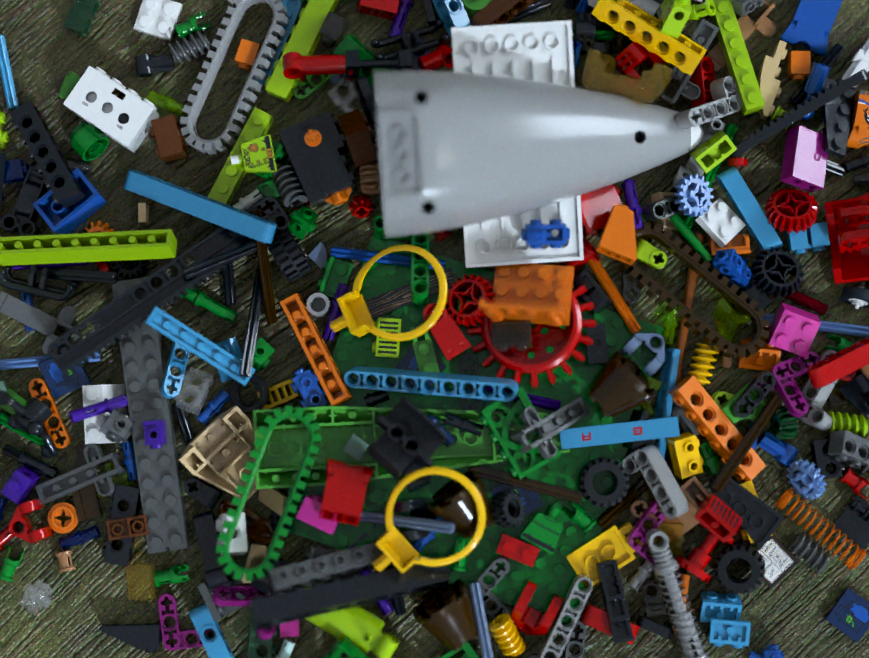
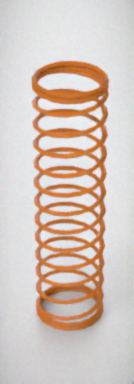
M792 488L787 489L777 500L775 507L782 510L793 497L798 495L796 502L785 513V516L793 510L796 504L804 500L802 507L794 514L791 521L799 515L802 509L809 505L808 512L799 520L797 526L804 521L809 513L815 510L813 518L804 526L803 531L810 526L815 518L821 515L819 523L810 531L809 536L816 531L822 522L827 520L825 528L815 537V541L822 536L828 527L833 525L831 533L821 542V546L828 541L834 532L839 530L837 538L829 544L827 551L834 546L840 537L845 535L843 543L835 549L832 555H836L843 545L851 540L849 548L840 555L838 561L846 556L850 548L857 545L856 551L844 563V566L847 565L849 570L854 569L865 557L866 550L859 549V545L853 544L852 539H847L846 534L840 535L841 529L834 530L835 524L828 525L829 519L823 520V514L817 515V509L811 510V504L805 505V499L799 500V494L793 495L794 490Z

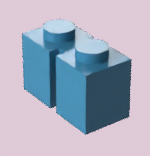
M827 222L813 224L811 229L807 228L805 232L799 230L797 234L794 231L788 234V231L784 230L788 252H794V255L804 254L807 249H813V252L825 251L824 247L830 245Z

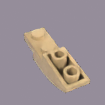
M781 40L776 44L772 57L766 55L762 59L757 81L765 102L762 111H759L760 119L762 120L772 116L775 105H773L774 99H778L782 90L779 87L781 81L774 79L779 76L781 71L779 63L781 60L784 61L788 52L785 49L787 42Z

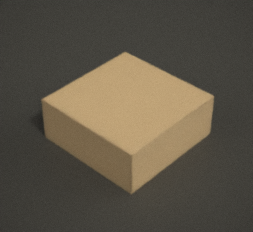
M138 203V222L141 225H149V205L147 203Z

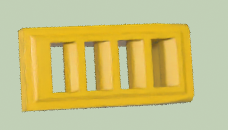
M291 379L269 388L271 404H266L263 410L271 409L300 397L299 393L295 394L290 386L292 383ZM287 385L292 393L291 396H288L285 386ZM279 388L283 391L284 399H281L278 391ZM272 391L275 392L276 397L278 399V401L274 402V399L272 397Z

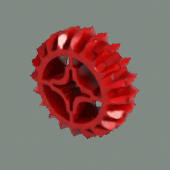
M787 187L784 190L778 189L777 193L773 192L771 197H768L767 204L765 205V216L768 218L769 224L773 225L774 229L780 228L781 232L784 230L788 231V234L791 231L797 234L799 230L805 232L807 228L811 229V226L817 220L819 212L814 196H810L809 191L804 193L802 189L796 190L795 187L793 189H788Z
M471 274L470 277L464 275L463 280L457 277V283L451 282L452 289H447L449 295H447L446 299L448 302L445 304V307L448 308L446 311L457 324H463L466 327H469L470 324L476 326L477 321L483 323V317L489 318L479 307L480 290L482 291V299L490 304L496 303L492 300V298L496 297V294L492 292L494 288L489 285V281L484 280L483 277H476L474 274ZM464 298H466V299H471V300L475 301V303L472 302V301H471V302H470V301H467V300H465ZM458 299L461 301L460 310L458 309Z

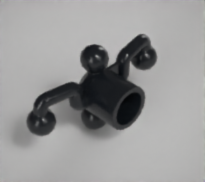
M1 390L0 406L7 404L16 413L8 418L9 427L12 429L20 428L27 434L41 438L45 442L41 447V454L45 458L56 456L58 453L56 445L50 435L43 431V424L52 415L49 407L35 397L24 407L11 398L6 391Z

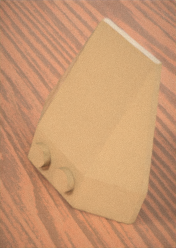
M237 405L218 415L187 445L178 460L193 475L234 496L242 498L243 494L236 492L239 484L243 486L247 484V482L240 480L243 473L251 474V470L245 468L247 461L253 463L256 461L255 458L249 456L251 450H255V431L250 419ZM256 477L247 500L258 490L256 489Z

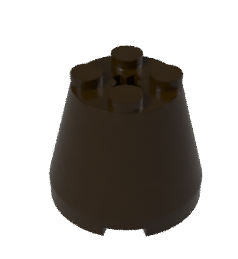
M621 349L611 356L589 386L590 392L588 396L593 402L597 401L602 408L600 410L607 418L609 416L615 417L646 403L657 395L654 388L650 389L649 379L631 357L625 358L623 356L625 353Z
M476 471L465 472L464 476L475 485L483 499L486 512L485 528L491 527L496 522L493 520L494 516L491 515L493 510H491V503L482 480ZM452 479L432 496L434 501L428 504V508L440 520L455 523V532L462 538L473 539L478 526L476 502L464 485Z
M456 580L455 583L447 584L444 587L431 589L421 597L423 601L419 606L413 607L412 613L416 620L446 648H451L452 651L459 650L462 644L478 637L474 609L468 590L461 580Z

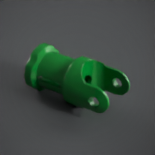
M205 12L195 14L189 17L187 21L174 25L181 40L182 37H186L194 32L196 33L197 30L200 32L211 25V23L201 26L196 24V20L205 15Z
M828 334L827 338L835 341L836 347L824 346V349L839 352L855 343L846 341L845 338Z
M709 441L702 442L698 449L703 458V468H705L708 475H715L720 470L718 458L713 454Z
M570 501L576 508V511L571 512L565 506L562 507V511L573 522H576L583 529L584 533H587L597 521L589 517L580 504Z
M461 536L457 537L451 553L455 555L467 546V539ZM466 556L453 562L449 566V570L466 572Z
M11 544L6 550L2 560L3 565L0 569V579L8 582L13 581V573L16 567H19L24 555L23 549L19 558L13 559L8 557L12 547Z
M182 564L171 566L166 570H154L153 577L156 587L171 582L176 584L188 581V575L179 574L182 571L188 570L189 566Z

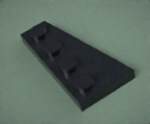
M827 78L824 88H829L831 83L836 84V81ZM854 88L824 104L823 111L821 112V117L824 120V128L822 129L824 152L839 158L844 157L846 154L856 89Z
M718 470L708 484L709 489L743 519L740 526L755 544L762 549L784 517L731 478L721 493L715 492L711 485L721 472Z

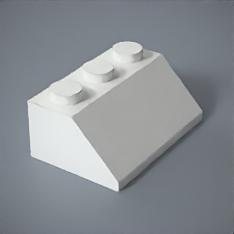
M125 384L82 386L83 407L102 402L105 398L111 399L121 395L126 396ZM127 406L115 409V411L119 414L127 415ZM106 412L84 419L85 444L117 443L111 442L106 438L105 434L99 431L110 413Z

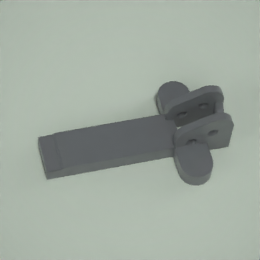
M702 19L691 40L708 49L720 28ZM657 65L652 69V78L663 85L658 93L659 98L675 106L681 96L691 101L697 100L700 97V87L689 81L691 76L681 72L676 66H674L672 71L662 65ZM673 78L681 81L682 85L674 98L671 99L664 94Z
M3 291L0 293L1 313L47 336L42 345V351L45 355L49 356V344L59 338L53 334L58 324L69 330L74 327L71 324L76 317V310L71 306L63 307L56 319ZM75 334L70 344H75L79 336ZM54 346L52 354L57 353L59 348Z
M581 396L543 419L539 417L533 407H527L520 412V418L526 428L514 434L511 438L512 440L518 439L522 442L523 447L519 450L520 454L537 447L543 458L550 459L557 454V447L551 437L584 418L590 412ZM537 428L541 438L529 444L524 434Z
M86 445L83 451L87 462L86 465L35 486L41 505L91 484H95L99 495H112L115 489L112 478L126 472L118 462L120 458L119 453L103 456L99 445ZM113 461L115 469L98 475L96 467Z

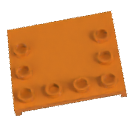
M544 264L496 266L493 293L496 294V297L492 298L496 303L490 304L484 299H480L479 307L494 322L507 321L569 326L575 268L574 266Z

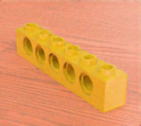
M599 0L591 13L599 21L612 26L615 31L623 33L631 41L639 43L649 52L657 54L665 62L673 64L681 72L687 73L690 76L707 51V49L681 33L678 39L660 33L658 19L628 0Z

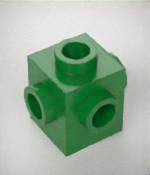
M305 205L299 210L294 209L289 217L291 221L287 230L303 240L309 232L312 234L318 225L316 221L319 215Z
M262 337L255 345L252 367L256 369L255 372L261 367L265 369L271 363L270 358L275 352V349Z

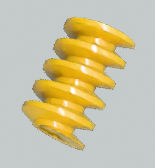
M695 343L700 347L694 349V353L698 356H692L691 359L696 363L690 364V368L694 371H688L687 374L689 376L694 375L701 385L711 384L706 377L713 376L708 370L715 369L710 362L717 361L712 355L719 354V352H715L712 346Z
M508 613L500 614L490 622L488 629L492 631V636L495 637V641L498 643V647L503 655L515 657L525 651L526 644L523 642Z

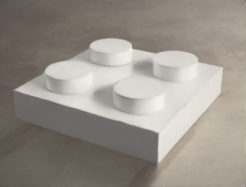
M143 0L134 30L171 41L175 31L174 25L178 22L183 5L171 0Z
M719 197L712 206L708 207L709 211L704 212V215L699 216L695 221L722 249L746 224Z

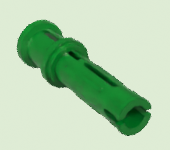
M194 288L193 292L187 290L188 294L185 298L192 301L195 306H202L230 323L237 316V312L206 295L204 290L200 291Z

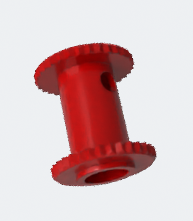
M583 239L584 260L561 262L563 266H574V275L576 277L579 274L578 269L591 259L598 262L600 256L595 251V247L588 240Z

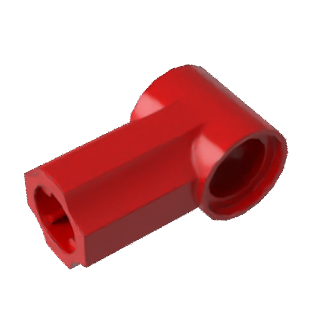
M443 44L436 51L419 57L417 62L420 70L434 71L444 66L452 68V49L448 45Z

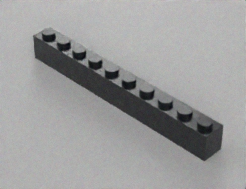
M413 564L403 574L396 566H392L386 571L379 572L374 570L364 576L355 574L350 579L342 580V578L332 580L331 583L324 585L323 583H316L306 589L297 587L292 592L284 593L280 591L266 598L264 596H257L250 601L249 610L254 630L444 587L449 582V576L445 565L431 567Z

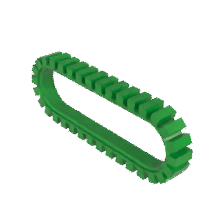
M285 406V414L278 408L273 411L275 419L268 415L264 420L269 424V427L260 426L258 433L265 435L263 440L256 437L254 445L259 446L260 450L252 449L249 455L255 458L256 461L255 463L247 461L245 468L251 470V474H242L240 480L247 482L246 486L239 484L236 492L243 494L242 498L234 496L231 504L238 506L237 510L229 508L227 516L234 518L233 522L226 519L223 528L228 529L229 532L221 531L218 537L219 540L225 542V544L217 545L216 553H224V555L217 558L220 565L228 563L223 569L228 575L235 570L234 579L241 580L243 574H245V581H253L254 573L260 579L266 575L263 568L269 572L275 566L269 560L278 561L280 552L274 551V548L282 549L285 541L278 539L279 535L287 537L289 529L283 527V524L291 525L294 518L288 516L287 513L288 511L296 513L298 506L292 504V500L300 502L302 494L296 492V489H305L307 482L301 481V476L309 478L311 473L310 470L305 469V465L313 466L316 460L309 457L310 452L318 454L320 447L313 445L314 441L321 442V434H314V431L319 430L320 426L318 422L310 424L315 418L310 412L303 417L305 411L303 408L297 407L296 412L293 413V406ZM283 419H298L307 427L309 441L268 552L263 562L258 566L252 568L241 567L231 558L229 551L230 543L272 431L277 423Z

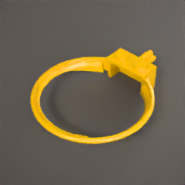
M396 245L380 251L359 270L353 283L352 292L337 298L343 315L331 321L330 327L333 329V332H337L348 326L350 333L355 336L362 337L371 332L389 341H407L421 336L437 322L446 304L448 288L442 266L431 253L414 245ZM396 251H410L424 257L433 266L439 281L438 302L432 315L420 327L406 333H389L378 329L374 324L363 295L360 294L364 277L370 267L384 255Z
M444 467L421 468L402 478L394 487L387 502L385 511L386 532L376 542V545L384 553L372 563L374 568L381 572L393 562L403 574L413 564L431 567L443 566L458 561L469 554L481 539L486 522L485 506L478 489L464 475ZM444 475L453 478L468 489L476 502L478 509L476 533L471 542L462 551L453 556L440 559L418 557L420 554L393 524V508L397 496L408 483L421 476Z

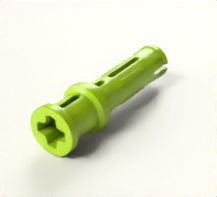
M706 0L698 5L692 4V12L687 22L691 20L699 21L702 17L708 15L714 16L716 14V7L713 0Z

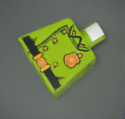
M690 0L663 1L657 10L660 33L678 39L692 12Z
M270 134L240 144V153L229 155L231 166L243 165L244 173L277 172Z

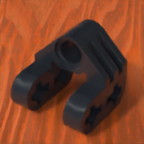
M576 12L574 47H576V41H578L582 45L580 55L609 56L611 54V44L595 42L596 28H610L612 26L599 21L591 13Z
M422 498L395 501L393 512L411 510V517L436 520V516ZM412 528L398 529L407 541L425 538L430 533L427 530Z

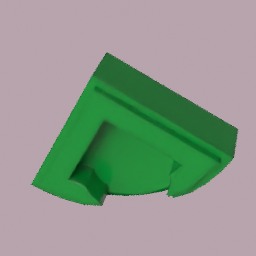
M273 179L256 185V188L264 196L280 197Z
M382 488L375 489L368 493L365 498L382 508L392 491Z

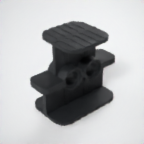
M402 397L400 402L385 418L380 414L375 416V422L385 432L374 444L369 446V454L388 473L395 478H399L400 474L415 458L425 467H431L433 461L429 457L445 443L446 435L439 426L417 409L415 405ZM398 431L402 436L394 438L391 436V433ZM413 444L417 449L415 451H408L406 446Z

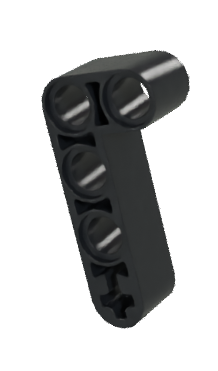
M210 510L194 515L193 521L207 569L205 577L209 588L216 589L219 586L232 584L231 573L228 575L223 570L228 563L220 565L217 559L221 556V553H216L219 531H216L214 512Z

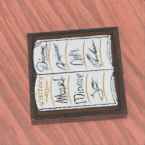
M774 535L770 536L762 549L758 546L756 547L758 553L762 554L763 561H765V574L762 581L770 589L799 563ZM744 559L743 561L751 568L749 562Z

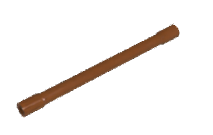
M694 233L703 245L705 235ZM693 248L691 250V257L696 253ZM688 268L683 304L692 311L697 274ZM685 317L680 320L676 349H680V357L675 386L681 382L683 373L682 367L688 336V328L683 325L687 320Z

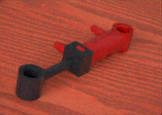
M359 50L345 51V55L302 56L297 52H288L283 55V75L288 79L300 78L301 82H305L307 75L346 74V78L349 81H353L354 78L359 77L360 68L396 67V71H416L415 54L411 50H401L396 53V60H359Z

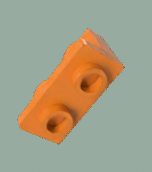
M752 338L741 339L740 345L748 344ZM766 340L765 345L754 355L739 359L738 368L770 371L775 365L779 364L781 348L770 345Z

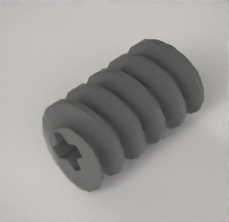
M198 30L196 31V38L189 34V41L182 37V44L177 40L175 41V47L170 43L168 44L176 64L178 61L182 65L184 64V58L191 61V54L198 58V51L202 55L205 54V48L208 51H212L204 31L201 34Z
M284 165L278 168L277 172L273 173L272 179L275 182L284 206L294 209L306 204L308 198L305 196V191L302 189V184L297 177L296 171H294V167L292 165Z
M804 531L795 535L786 547V549L791 546L793 547L792 554L798 551V559L804 556V565L811 562L809 569L811 570L816 567V575L829 562L830 554L828 552L824 553L823 547L818 548L817 542L812 543V538L806 537Z

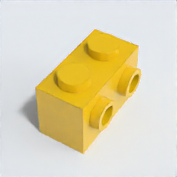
M684 432L678 437L666 438L675 476L684 479L703 472L702 466L704 462L699 453L698 447L700 443L696 435Z

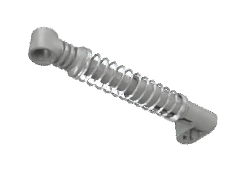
M653 528L646 533L645 540L652 557H654V573L656 578L660 580L658 585L662 587L661 593L665 594L663 600L667 602L665 607L669 609L668 615L672 616L670 622L674 623L672 629L676 630L675 636L678 637L677 643L681 645L679 650L683 652L682 658H708L707 652L703 651L705 645L700 642L702 638L698 636L700 631L696 630L698 624L694 623L695 616L691 614L693 609H686V606H689L691 602L683 601V599L688 597L687 594L681 595V592L685 591L686 587L678 586L684 580H676L677 577L681 576V573H675L679 569V565L672 557L669 539L660 529ZM661 536V541L658 544H653L654 537ZM664 580L665 586L660 585V582ZM666 588L667 593H663L662 590ZM669 595L670 600H665V596ZM671 602L672 607H667V604ZM672 609L674 611L673 615L669 613Z

